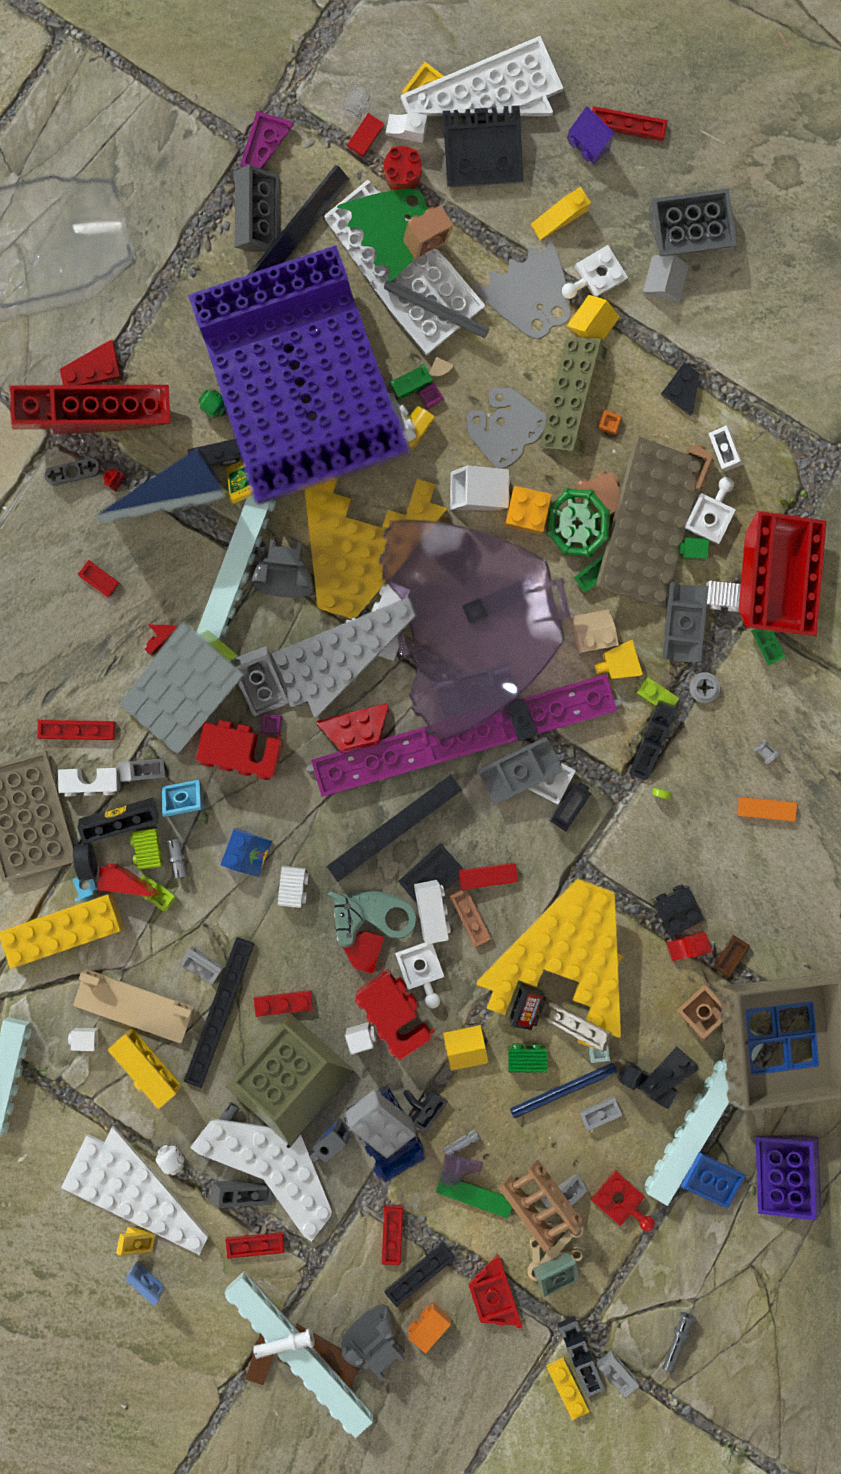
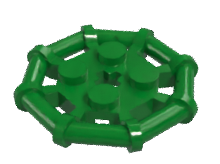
M569 487L565 488L564 492L549 505L548 532L546 534L562 551V555L592 557V554L610 538L608 533L609 513L611 511L597 497L593 489L577 490L570 489ZM575 497L585 498L584 503H576ZM567 500L569 505L563 510L559 507ZM591 502L600 512H593L590 506ZM556 515L560 516L559 528H555ZM577 517L583 522L582 525H579V528L575 524ZM599 517H601V530H598ZM561 532L562 536L568 539L566 544L557 533ZM593 535H596L598 538L590 545L589 540ZM574 542L582 543L583 548H573Z

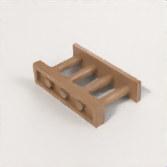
M537 1159L527 1169L529 1174L517 1181L511 1175L498 1188L545 1252L557 1241V1235L569 1228L576 1235L585 1223L550 1177L545 1167ZM535 1180L541 1190L527 1197L521 1187ZM546 1196L553 1206L539 1213L533 1203ZM558 1212L565 1222L550 1229L544 1220Z

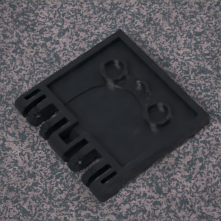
M519 105L511 106L512 121H509L508 106H504V122H497L498 111L496 107H492V122H489L488 107L474 108L475 124H471L470 109H465L466 124L459 125L458 110H453L454 125H451L450 110H442L447 188L520 183L524 181Z

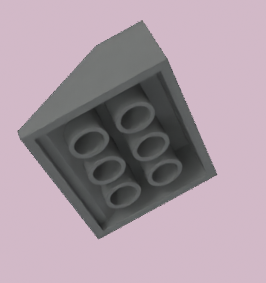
M729 188L652 199L649 212L660 257L737 246Z

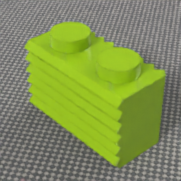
M158 828L132 832L133 836H130L131 847H135L136 854L133 855L134 866H138V870L163 866Z

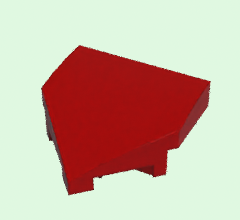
M359 931L356 934L353 946L342 947L354 969L373 974L384 937L367 931Z

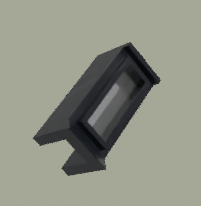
M582 782L579 784L573 783L549 821L567 832L592 794L588 791L590 788Z

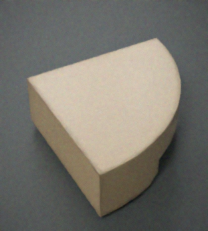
M436 357L429 374L435 378L446 375L453 369L454 365Z

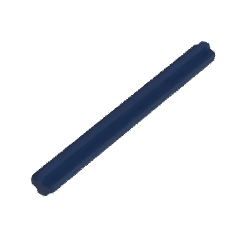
M610 1063L518 1104L510 1109L511 1114L514 1118H518L617 1073L614 1063Z

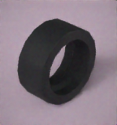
M92 844L74 845L73 863L77 878L80 881L95 879L97 877V860Z

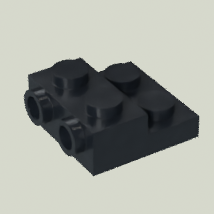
M678 885L672 889L673 892L667 895L662 893L656 896V900L652 902L669 937L704 921L697 902L687 885Z

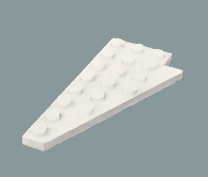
M113 1126L105 1142L87 1134L61 1188L200 1255L209 1235L118 1129Z

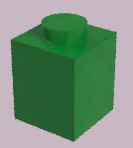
M685 538L683 543H680L679 554H682L681 559L698 561L708 559L709 539Z

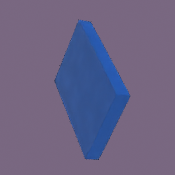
M699 1152L681 1187L728 1209L746 1175Z

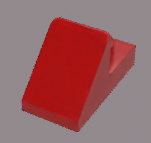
M148 624L158 636L156 638L153 636L149 639L144 650L153 656L166 644L178 628L177 626Z

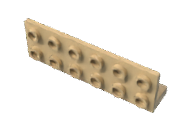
M88 969L81 972L79 977L81 983L73 1006L177 1043H182L194 1006Z

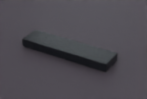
M444 1242L440 1243L385 1289L384 1293L397 1308L455 1259V1255Z

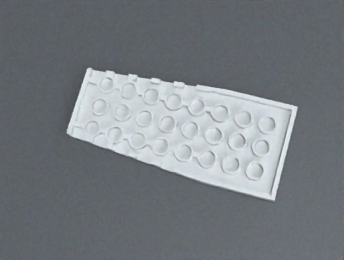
M367 180L338 205L381 192L377 191L371 185V182ZM336 205L325 214L326 222L389 312L426 356L429 355L461 327L385 290L384 284L390 275L389 267L387 265H374L377 251L370 246H361L364 232L359 228H349L348 223L352 218V213L346 209L337 208L338 205ZM437 249L417 259H413L393 279V281L470 319L485 308L484 303Z

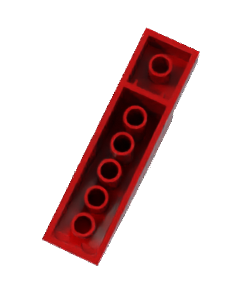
M9 385L11 426L13 430L53 429V434H78L131 430L171 424L169 385Z

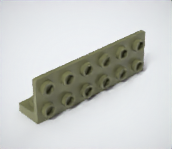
M566 338L540 443L541 448L568 451L576 457L583 458L587 439L579 432L596 364L606 365L610 346L602 339Z

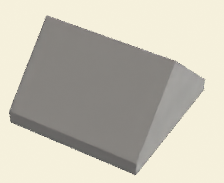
M653 255L643 294L679 303L689 264L676 255L663 257Z

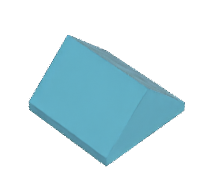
M200 780L162 787L163 817L205 809Z

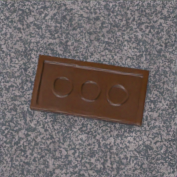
M296 1323L295 1328L300 1333L306 1332V1328ZM313 1333V1348L350 1387L360 1368L344 1360L340 1347Z

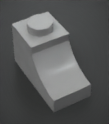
M163 759L118 762L120 782L165 778Z
M579 1174L572 1175L565 1182L558 1185L571 1205L576 1203L588 1191ZM546 1196L541 1198L547 1209L553 1206Z

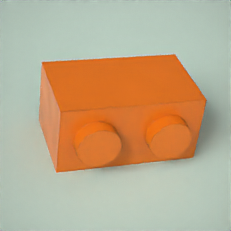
M434 1302L430 1307L426 1306L420 1314L421 1317L417 1321L414 1320L408 1327V1339L425 1354L451 1325V1317Z

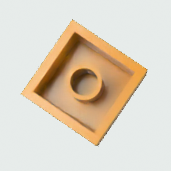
M514 486L504 527L542 535L552 494Z

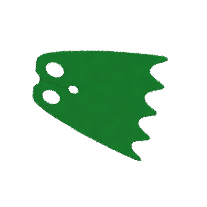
M399 189L376 193L337 206L339 209H346L352 213V218L348 223L349 228H359L364 232L361 246H370L377 251L374 265H387L389 267L390 275L388 282H391L414 259L403 241L408 221L404 219V216L410 215L411 218L414 216L420 217L429 209L425 205L426 200L417 189ZM407 197H417L418 205L410 207L406 202Z

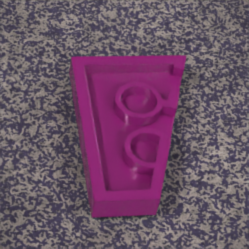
M257 111L240 167L252 165L263 169L292 129L294 123Z

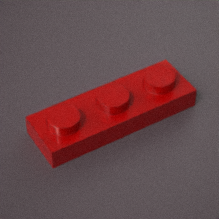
M311 990L256 996L253 998L255 1017L313 1010Z

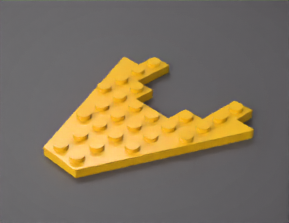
M338 478L305 489L318 609L349 619H356L380 591L382 585L391 578L446 512V507L430 503L435 484L417 479L407 514L403 515L387 510L382 528L346 517L351 498L334 494Z
M577 878L477 980L476 985L493 991L487 1009L505 1015L518 980L537 987L544 969L579 982L573 1001L590 1007L586 1019L608 1030L613 1036L620 1038L614 891ZM580 1039L577 1040L580 1044L596 1049Z

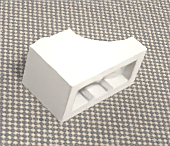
M409 111L404 115L389 114L386 136L423 143L427 127V115Z

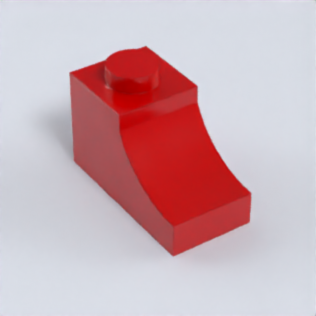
M703 931L666 942L671 961L689 957L695 958L712 952L707 934Z

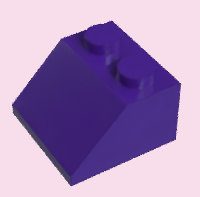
M587 106L569 129L567 139L573 148H577L581 152L582 157L587 162L590 161L594 165L610 149L615 133Z

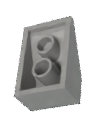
M267 646L235 658L232 664L244 673L238 684L254 717L289 704Z

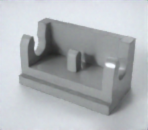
M193 946L189 948L180 962L181 966L192 971L211 985H213L224 966Z
M612 1350L596 1363L598 1369L604 1373L624 1397H627L639 1387L637 1378Z

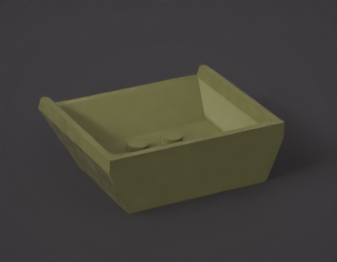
M290 1013L226 1085V1088L291 1145L355 1071Z

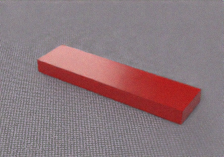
M596 106L592 107V111L613 132L664 141L668 120Z
M38 720L37 739L115 740L116 721Z

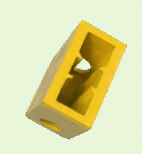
M629 640L603 653L604 661L594 664L596 674L599 675L607 672L610 680L643 675L633 640Z

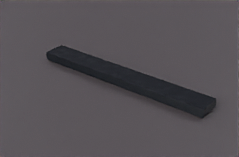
M338 165L332 168L248 275L285 262L349 182V177Z
M236 937L183 1082L202 1088L255 945L254 942Z

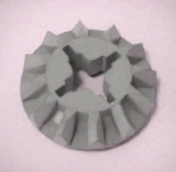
M707 672L697 674L693 677L689 686L691 696L701 703L715 700L720 692L718 679L713 674ZM704 679L706 686L712 687V689L706 690L705 696L703 690L697 689V687L703 685Z

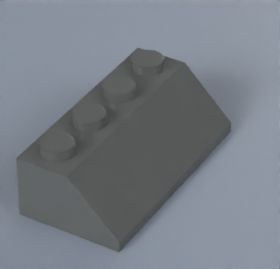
M247 165L235 171V248L249 252H266L279 236V175Z

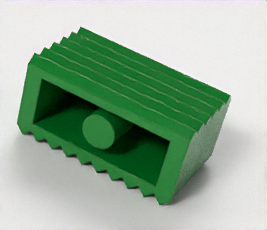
M512 1043V1046H508V1073H547L546 1046H543L541 1043H532L531 1046H523L522 1043Z

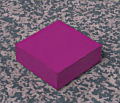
M435 383L418 392L427 410L444 400Z
M263 714L261 733L280 734L282 716Z

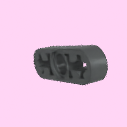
M86 458L50 467L45 471L44 476L49 484L57 486L97 476L101 471V465L94 458ZM89 463L96 465V467L93 468V472H91L89 469L83 470L85 474L82 475V469L80 465H82L83 468L89 467ZM70 467L78 469L76 476L70 477L68 475ZM52 472H55L56 474H64L66 479L61 475L57 476L56 481H54L50 476L53 475Z

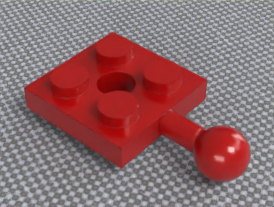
M617 1170L611 1174L591 1197V1201L619 1226L632 1215L640 1222V1227L643 1231L650 1232L655 1227V1221L652 1217L644 1216L636 1209L645 1199V1195ZM616 1193L623 1195V1200L619 1203L613 1201V1196Z

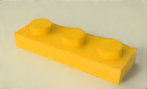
M564 1357L546 1365L571 1419L574 1420L589 1413V1408Z

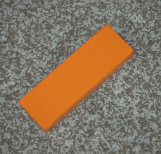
M739 797L737 816L795 822L797 802Z

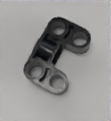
M626 1060L617 1078L626 1087L632 1090H636V1088L641 1090L640 1085L642 1081L647 1079L650 1073ZM673 1087L654 1101L662 1107L670 1109L678 1091Z

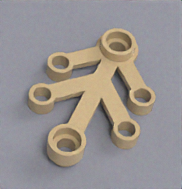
M546 1222L548 1226L552 1229L554 1228L552 1223ZM582 1227L576 1235L569 1228L559 1241L546 1251V1255L541 1261L539 1253L541 1246L539 1244L533 1246L532 1242L536 1239L532 1237L529 1243L532 1248L533 1262L528 1266V1276L532 1280L537 1281L533 1268L566 1252L575 1261H580L583 1254L579 1248H573L571 1251L565 1252L560 1251L573 1237H580L584 1232V1228ZM575 1252L580 1253L579 1257H574L573 1254Z

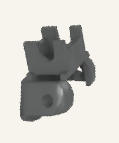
M270 539L269 556L264 558L263 562H259L251 581L254 587L260 592L278 597L299 598L312 594L314 587L310 571L302 562V543L297 542V549L276 547L277 543L275 540Z
M377 1305L365 1312L347 1329L341 1341L342 1357L344 1360L355 1367L360 1368L362 1366L364 1369L369 1367L381 1381L385 1378L383 1374L385 1368L396 1358L401 1362L405 1360L403 1356L405 1349L394 1338L396 1328L387 1305Z

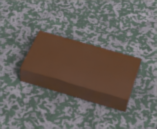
M732 935L712 967L730 978L750 945Z

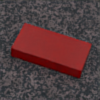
M368 113L348 142L347 147L364 157L383 129L384 123Z
M90 560L86 562L77 574L108 598L111 597L120 585V582Z

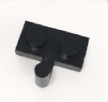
M410 1090L403 1092L408 1102L417 1108V1111L411 1117L413 1125L426 1133L447 1105V1099L432 1090L422 1103L413 1096Z

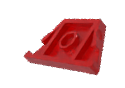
M388 703L318 720L316 723L318 728L327 735L328 739L336 745L339 751L344 753L380 743L381 732L384 729L385 717L389 707Z
M496 1255L468 1283L480 1323H495L500 1326L512 1325L516 1326V1328H523L500 1255Z

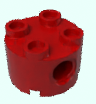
M407 146L392 147L384 160V178L392 190L412 189L417 186L422 177V161L419 152Z

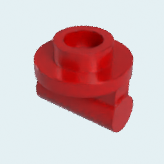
M116 469L108 470L103 478L105 480L104 485L117 492L126 475L118 472Z

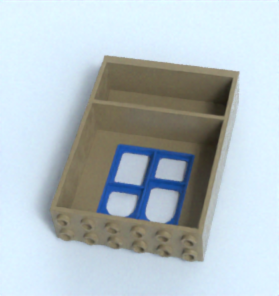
M841 972L720 986L718 998L722 1007L720 1019L724 1030L722 1031V1040L725 1043L723 1056L727 1066L725 1078L729 1089L727 1090V1098L731 1104L744 1111H752L841 1098ZM807 1006L809 1011V1029L782 1033L780 1031L779 1011L786 1008ZM770 1011L772 1033L762 1036L753 1034L749 1028L751 1016L757 1012ZM810 1038L812 1060L809 1062L793 1063L791 1041ZM782 1042L784 1057L782 1065L762 1068L753 1063L752 1052L757 1045Z

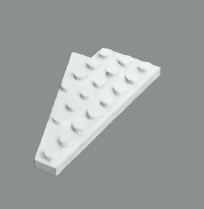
M538 36L402 94L400 99L407 113L409 111L427 116H442V110H450L451 116H454L453 110H458L459 116H465V109H470V116H474V108L488 107V116H492V107H496L498 116H503L504 106H508L509 116H511V106L514 105L520 106V116H552L553 110L547 98L562 92L563 86L542 38Z

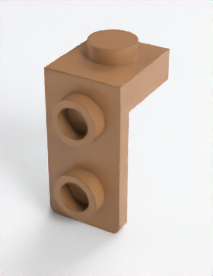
M699 444L691 445L687 451L688 455L704 460L696 483V492L700 487L704 488L707 477H705L706 471H710L714 463V459H712L713 453L707 451L706 447Z

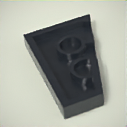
M676 1046L640 1085L641 1091L653 1101L700 1070L698 1064Z

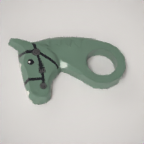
M357 891L344 895L328 892L327 896L335 901L334 917L337 941L342 947L346 948L354 945L356 932L365 921L373 924L389 938L394 939L408 936L415 927L416 915L413 908L394 895L378 891ZM399 908L407 913L409 923L405 929L394 931L387 926L385 917L392 909Z

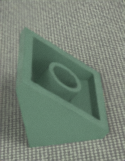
M567 1252L533 1268L544 1297L579 1281L576 1262Z

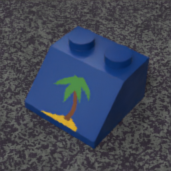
M234 828L221 866L259 877L272 841Z

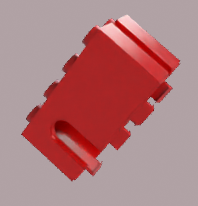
M219 720L218 725L204 723L196 761H200V765L206 767L218 765L219 770L232 772L235 769L238 770V774L251 776L253 773L257 774L258 779L267 781L276 776L284 742L281 739L282 734H278V739L268 737L263 760L256 762L254 753L259 734L252 733L253 727L238 724L237 729H234L235 723Z
M387 969L357 989L355 1002L361 1010L364 1008L369 1023L372 1026L375 1024L379 1038L383 1042L386 1040L390 1054L394 1058L397 1056L400 1061L431 1040V1034L435 1032V1029L432 1027L430 1030L424 1021L406 1034L398 1032L401 1027L417 1017L414 1012L417 1011L416 1003L418 1001L412 992L408 995L405 994L407 992L405 989L407 985L401 976L395 979L390 970Z

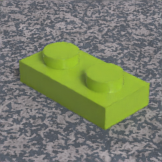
M646 677L636 692L654 706L657 705L658 700L674 706L679 700L677 696L649 677Z

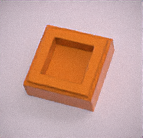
M604 410L598 430L616 435L622 416Z

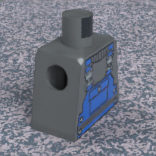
M341 1118L317 1138L312 1147L313 1150L309 1153V1157L313 1162L316 1163L320 1159L327 1162L347 1145L352 1131Z

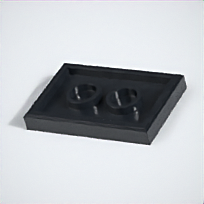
M440 843L401 877L398 882L417 902L414 884L437 880L440 885H443L445 891L459 879L458 870H462L463 867Z

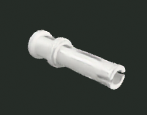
M309 1328L306 1332L291 1333L287 1338L255 1345L254 1354L257 1353L255 1357L258 1359L287 1350L296 1352L299 1348L314 1347L312 1330Z

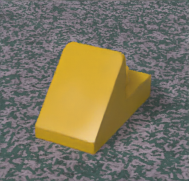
M127 1227L126 1233L120 1234L116 1253L120 1256L150 1253L153 1250L156 1234L151 1231Z

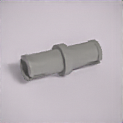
M180 839L167 841L171 855L169 860L173 865L175 879L186 877L187 874L183 860L185 856L182 855Z

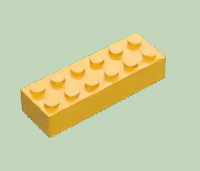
M112 892L0 931V941L9 967L12 969L120 932L125 927Z

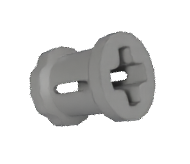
M764 739L753 751L758 753L765 760L766 764H769L778 756L779 752L777 750L774 751L767 743L768 741Z

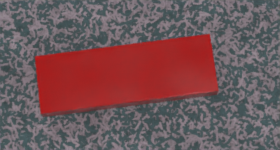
M515 862L458 870L461 890L518 882Z
M384 1205L382 1265H401L403 1206Z
M283 1232L226 1237L225 1239L227 1259L285 1253Z

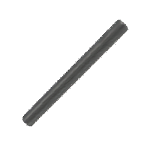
M387 279L384 284L385 290L482 338H486L489 333L488 327L393 280L388 282Z

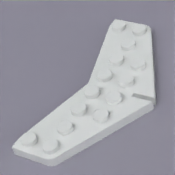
M220 1119L210 1121L190 1148L202 1156L264 1179L303 1236L312 1242L330 1218L332 1211L301 1134L287 1147L288 1143L269 1126Z

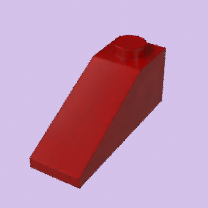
M107 863V866L99 868L97 890L149 897L159 895L158 890L128 869L119 867L117 863Z

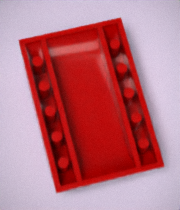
M756 511L745 532L738 610L746 628L817 636L826 520Z

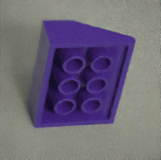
M806 1135L756 1136L758 1214L817 1220L821 1215L819 1137Z

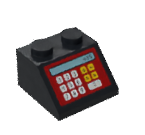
M521 983L509 1017L512 1027L532 1030L533 1025L537 1026L540 1017L538 1015L539 1008H543L546 1001L542 990Z

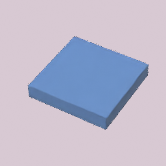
M139 1262L132 1266L125 1278L153 1306L159 1301L165 1288Z

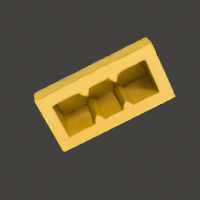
M418 406L414 408L408 417L416 427L414 432L417 436L407 443L411 451H413L435 418L430 412Z

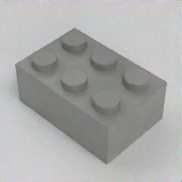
M375 1089L345 1112L348 1128L386 1158L416 1136L412 1119Z

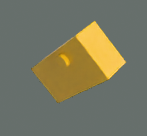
M133 1027L108 1049L110 1054L134 1080L135 1087L140 1092L143 1091L157 1109L176 1095L181 1088V1083Z

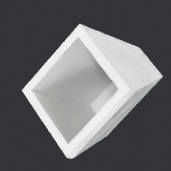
M467 465L451 471L450 510L500 511L509 508V469Z

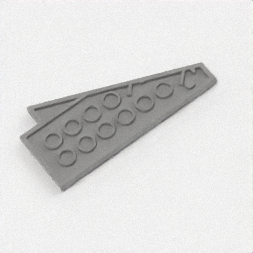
M410 597L272 653L271 657L290 707L292 708L308 701L314 718L320 716L417 616Z

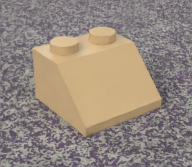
M609 609L571 617L578 654L619 646L615 624Z

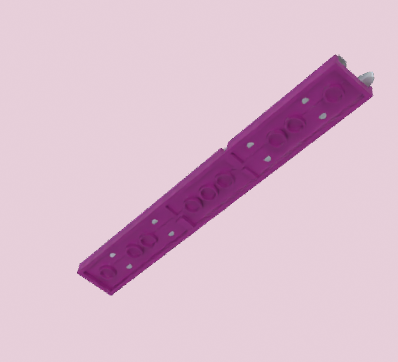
M607 674L522 698L525 701L537 734L617 711L616 707L621 704L620 700H614ZM515 701L381 739L380 743L319 757L311 760L312 764L306 770L314 771L321 797L516 741L518 738L505 705Z

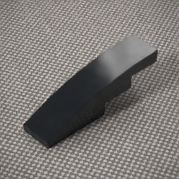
M658 700L629 774L647 781L662 749V743L668 733L669 725L677 710V706Z
M573 1316L557 1323L587 1397L604 1391L605 1388L576 1317Z

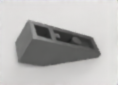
M212 1181L210 1201L218 1208L272 1205L273 1192L267 1184L240 1181Z

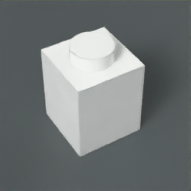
M99 1028L73 1029L68 1036V1044L71 1045V1051H95L98 1048Z

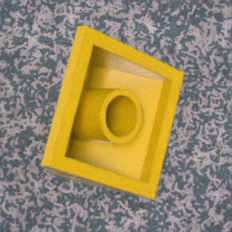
M588 295L568 323L567 328L583 338L604 340L620 316L607 300Z
M481 1025L443 1033L451 1071L488 1063Z

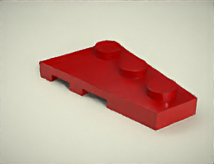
M110 339L60 368L62 384L89 385L121 378L113 340Z

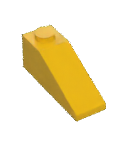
M579 187L563 197L532 222L530 226L539 240L542 241L589 211L591 202L583 189Z

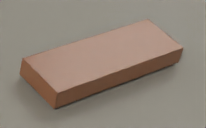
M460 890L450 895L449 897L474 947L476 948L492 940L468 890Z

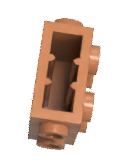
M606 471L595 475L596 478L589 481L587 478L577 483L578 486L575 488L577 490L593 489L607 509H610L611 513H609V516L612 515V518H614L621 493L619 490L620 482L616 475L614 476L612 472L606 473ZM578 497L580 503H584L585 498ZM591 502L590 506L593 512H600ZM601 517L598 518V525L601 524Z

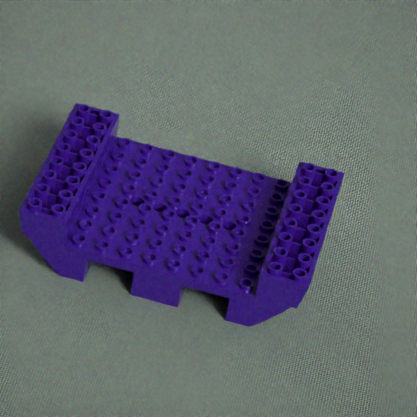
M336 245L188 295L216 375L257 505L409 455L408 444L398 416L394 413ZM287 347L294 348L292 353L284 352ZM294 363L300 364L297 370H291L290 366ZM299 380L306 381L302 387H297L296 383ZM304 397L312 398L308 404H303L301 401ZM310 414L317 415V419L314 421L307 420V417Z

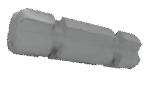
M472 1130L467 1136L464 1135L452 1142L453 1145L449 1144L444 1147V1152L448 1157H452L456 1154L455 1152L462 1151L470 1146L471 1142H477L480 1137L475 1130Z

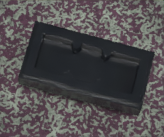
M524 699L505 705L518 741L537 735Z

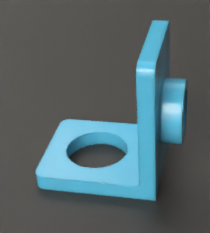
M77 877L73 879L79 894L75 901L82 899L84 903L94 898L93 894L99 892L94 879H89L90 887L87 890H83L80 887V880Z

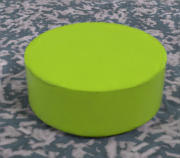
M653 787L652 795L663 799H670L672 792Z

